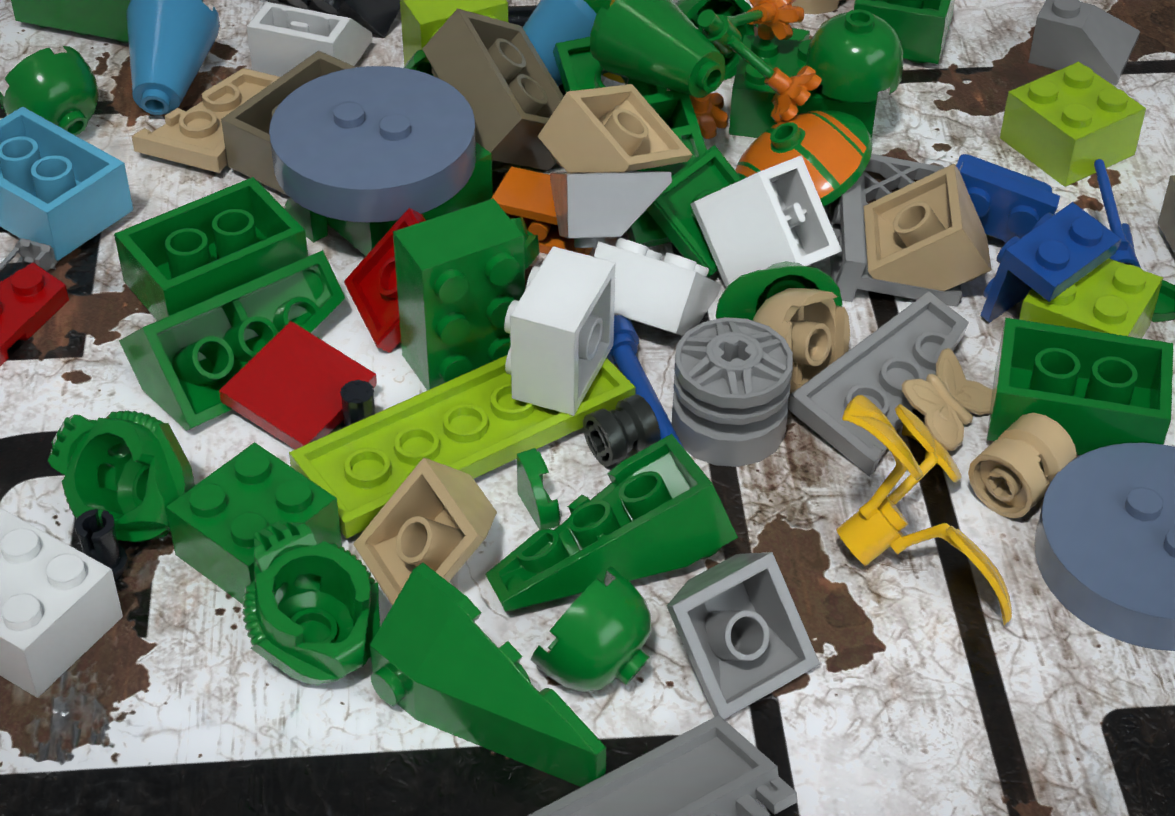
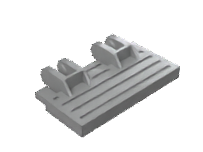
M718 715L528 816H770L769 812L756 799L774 815L798 801L797 792L779 777L778 766Z

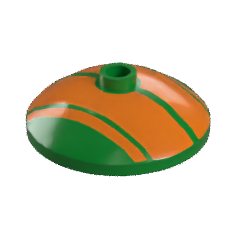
M833 110L805 112L796 115L789 121L783 120L761 134L743 153L735 171L742 179H745L762 170L802 155L822 205L825 207L843 195L861 177L872 155V139L864 123L851 114Z

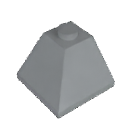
M1046 0L1037 16L1028 63L1060 70L1079 61L1109 83L1117 85L1139 39L1140 31L1092 4L1080 2L1079 0Z
M649 170L609 173H550L559 235L565 238H574L575 248H596L598 241L606 244L605 237H621L672 183L671 172Z
M773 552L736 554L689 579L667 605L714 717L720 715L723 719H726L820 665Z

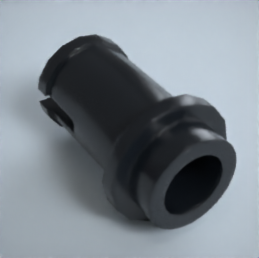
M98 509L86 511L77 518L74 526L79 537L82 553L111 568L114 581L116 582L121 578L127 567L128 557L125 549L118 544L113 515L103 510L101 517L104 527H101Z

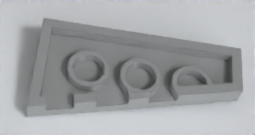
M928 291L794 391L788 402V410L870 477L888 448L864 428L852 422L842 420L847 404L857 395L867 397L882 411L898 434L903 427V423L896 414L895 407L902 404L911 412L915 409L902 392L903 382L911 379H923L926 381L928 374L936 375V362L941 351L946 348L954 351L964 336L969 322Z

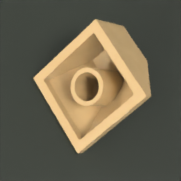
M633 84L568 91L537 136L551 152L552 159L559 166L563 167L567 173L630 172L688 162L693 155Z
M955 164L949 165L863 206L868 272L873 279L946 291L962 283L970 282L992 270L987 235L960 171Z
M423 458L353 545L393 606L413 569L422 562L449 582L486 539L497 511L470 474Z

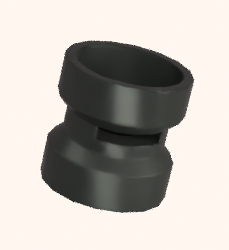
M638 394L618 401L615 410L599 409L586 415L583 419V430L587 444L594 457L605 467L623 461L627 453L632 449L640 452L660 440V429L655 413L649 403Z

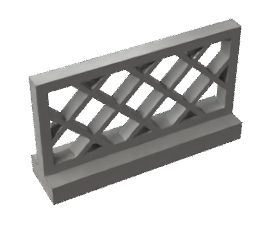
M872 154L865 171L880 173L886 179L878 182L864 171L849 190L828 204V219L842 249L841 252L830 256L831 277L840 288L843 301L852 302L857 289L911 299H919L929 291L946 305L958 306L962 296L961 284L949 290L940 291L873 279L869 274L863 206L869 204L867 202L873 199L878 200L892 193L890 191L896 188L901 189L914 183L913 180H920L945 167Z

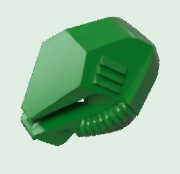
M129 410L111 412L106 418H98V420H90L81 415L74 414L65 418L51 442L53 448L51 449L48 462L52 468L65 475L62 485L64 495L67 498L66 502L69 504V509L72 510L73 516L77 520L84 512L98 509L101 527H104L101 514L103 510L108 511L113 515L117 540L138 542L167 536L170 532L166 506L195 486L191 465L169 423H163L161 420H157L156 417H151L143 412L138 413L137 411L131 412Z
M280 520L255 532V580L245 587L246 594L243 596L245 601L242 603L244 607L242 613L245 616L243 622L247 623L245 629L248 631L247 636L251 638L250 643L253 645L250 649L290 677L304 683L317 685L337 681L363 667L371 657L370 644L380 628L378 582L375 583L374 578L370 577L371 573L366 571L367 567L362 565L361 560H357L356 555H351L349 550L345 551L344 547H339L336 543L330 544L326 541L317 543L312 530L305 523H286Z

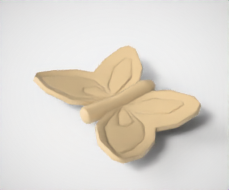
M949 348L942 350L936 362V375L928 374L926 381L923 379L905 380L902 384L903 394L911 406L924 415L925 426L931 432L933 438L941 443L946 450L954 451L962 444L964 425H968L973 420L971 413L977 415L990 414L993 390L979 382L966 380L954 352Z

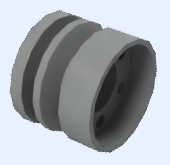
M726 317L702 322L686 331L676 345L672 426L684 449L691 456L716 466L740 467L758 463L777 451L786 433L788 397L790 396V381L793 369V352L784 337L767 325L749 319Z

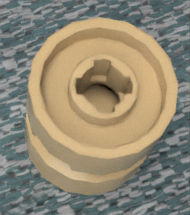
M1037 413L1024 414L1001 434L998 440L991 443L970 463L968 475L971 487L977 497L995 513L1009 518L1023 517L1045 496L1050 482L1056 474L1069 462L1077 458L1075 444L1068 432L1053 419Z

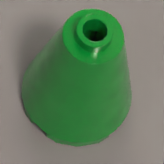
M615 0L608 10L601 7L595 17L590 33V51L593 58L598 60L601 67L607 72L697 98L710 94L722 84L725 76L724 56L672 0Z

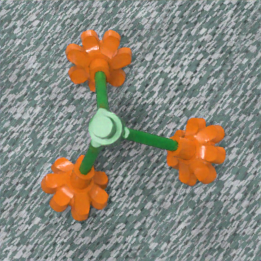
M749 0L753 8L746 13L736 16L715 14L710 9L702 11L698 16L697 22L708 40L723 55L733 52L740 55L766 77L764 82L777 92L771 100L774 105L771 117L775 122L789 121L794 118L798 112L797 105L802 106L811 95L808 91L816 89L820 85L822 78L815 74L816 70L807 65L796 76L788 77L778 67L772 69L741 42L742 36L736 27L744 24H758V36L761 39L772 40L776 36L779 40H787L793 35V30L789 23L802 22L804 19V9L799 6H792V3L796 0ZM710 93L701 98L690 96L703 138H714L717 135L716 127L723 129L728 125V114L721 110L724 106V98L719 93Z

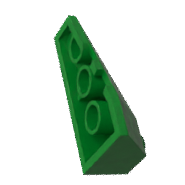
M322 250L142 327L119 340L142 390L187 431L232 410L221 402L219 390L290 321L311 333L345 299V296Z
M670 434L619 463L607 473L611 480L607 487L591 500L589 497L580 495L567 506L571 512L567 520L554 530L544 529L535 532L485 575L504 610L507 612L583 593L596 578L604 583L606 570L609 567H613L628 581L684 568L700 559L713 556L721 547L737 539L738 536L713 483L673 434Z
M422 562L414 568L370 644L373 672L371 683L380 698L391 706L398 704L417 721L579 787H583L606 775V746L553 689L544 688L539 692L531 684L526 671L519 663L523 656L509 641L499 648L475 623L482 612L472 601Z

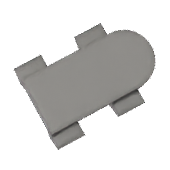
M21 238L11 253L0 263L1 272L17 253L25 258V262H34L45 271H48L50 268L56 270L55 265L58 262L50 245Z

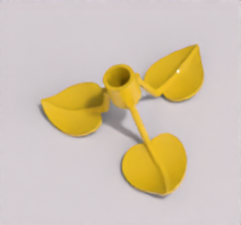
M857 395L847 404L842 420L852 422L874 435L892 452L896 466L871 499L860 507L858 512L836 528L838 535L852 554L865 566L890 546L898 555L911 545L933 538L944 539L965 554L985 576L997 595L1003 624H1007L1012 618V607L1004 579L990 558L961 530L947 523H942L903 536L901 532L909 524L895 505L936 463L941 466L954 483H957L962 478V475L955 461L944 446L933 438L925 424L910 410L899 404L895 407V411L903 423L902 435L916 440L926 449L925 460L918 465L910 449L897 434L882 411L867 397ZM908 470L910 472V475L887 497V495L897 484V482L900 480L903 474Z

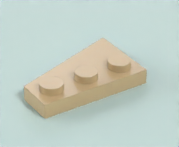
M242 68L202 93L203 101L187 111L176 108L165 115L166 124L153 132L143 128L132 135L134 151L220 173L227 165L221 119L280 77Z

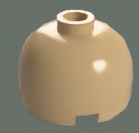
M788 288L766 299L753 318V321L769 326L784 337L793 352L790 395L848 352L850 342L849 316L845 307L836 306L833 298L837 296L832 292L817 289Z

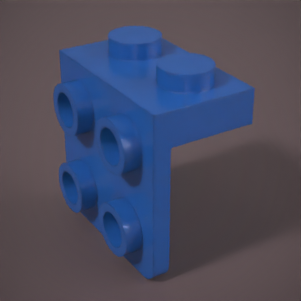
M968 154L961 155L957 161L956 167L960 171L987 235L1001 239L1006 243L1014 236L1022 238L1032 231L1035 224L1045 214H1055L1060 195L1052 193V188L1047 183Z
M1073 202L1054 215L1051 213L1045 214L1035 224L1032 231L1022 238L1018 236L1012 237L999 251L996 259L1000 263L998 270L983 292L986 301L981 317L989 323L1023 300L1031 288L1050 302L1113 256L1122 238Z

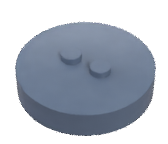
M366 66L340 70L320 76L290 93L277 107L270 122L269 135L274 174L280 187L292 200L302 207L329 218L368 223L398 220L409 208L422 214L442 205L455 196L466 185L475 168V118L470 104L457 89L447 82L417 70L391 66Z
M1124 443L1089 451L1069 462L1058 472L1050 482L1045 493L1034 542L1035 557L1040 573L1058 601L1073 615L1095 630L1132 645L1155 650L1175 651V447L1153 443Z

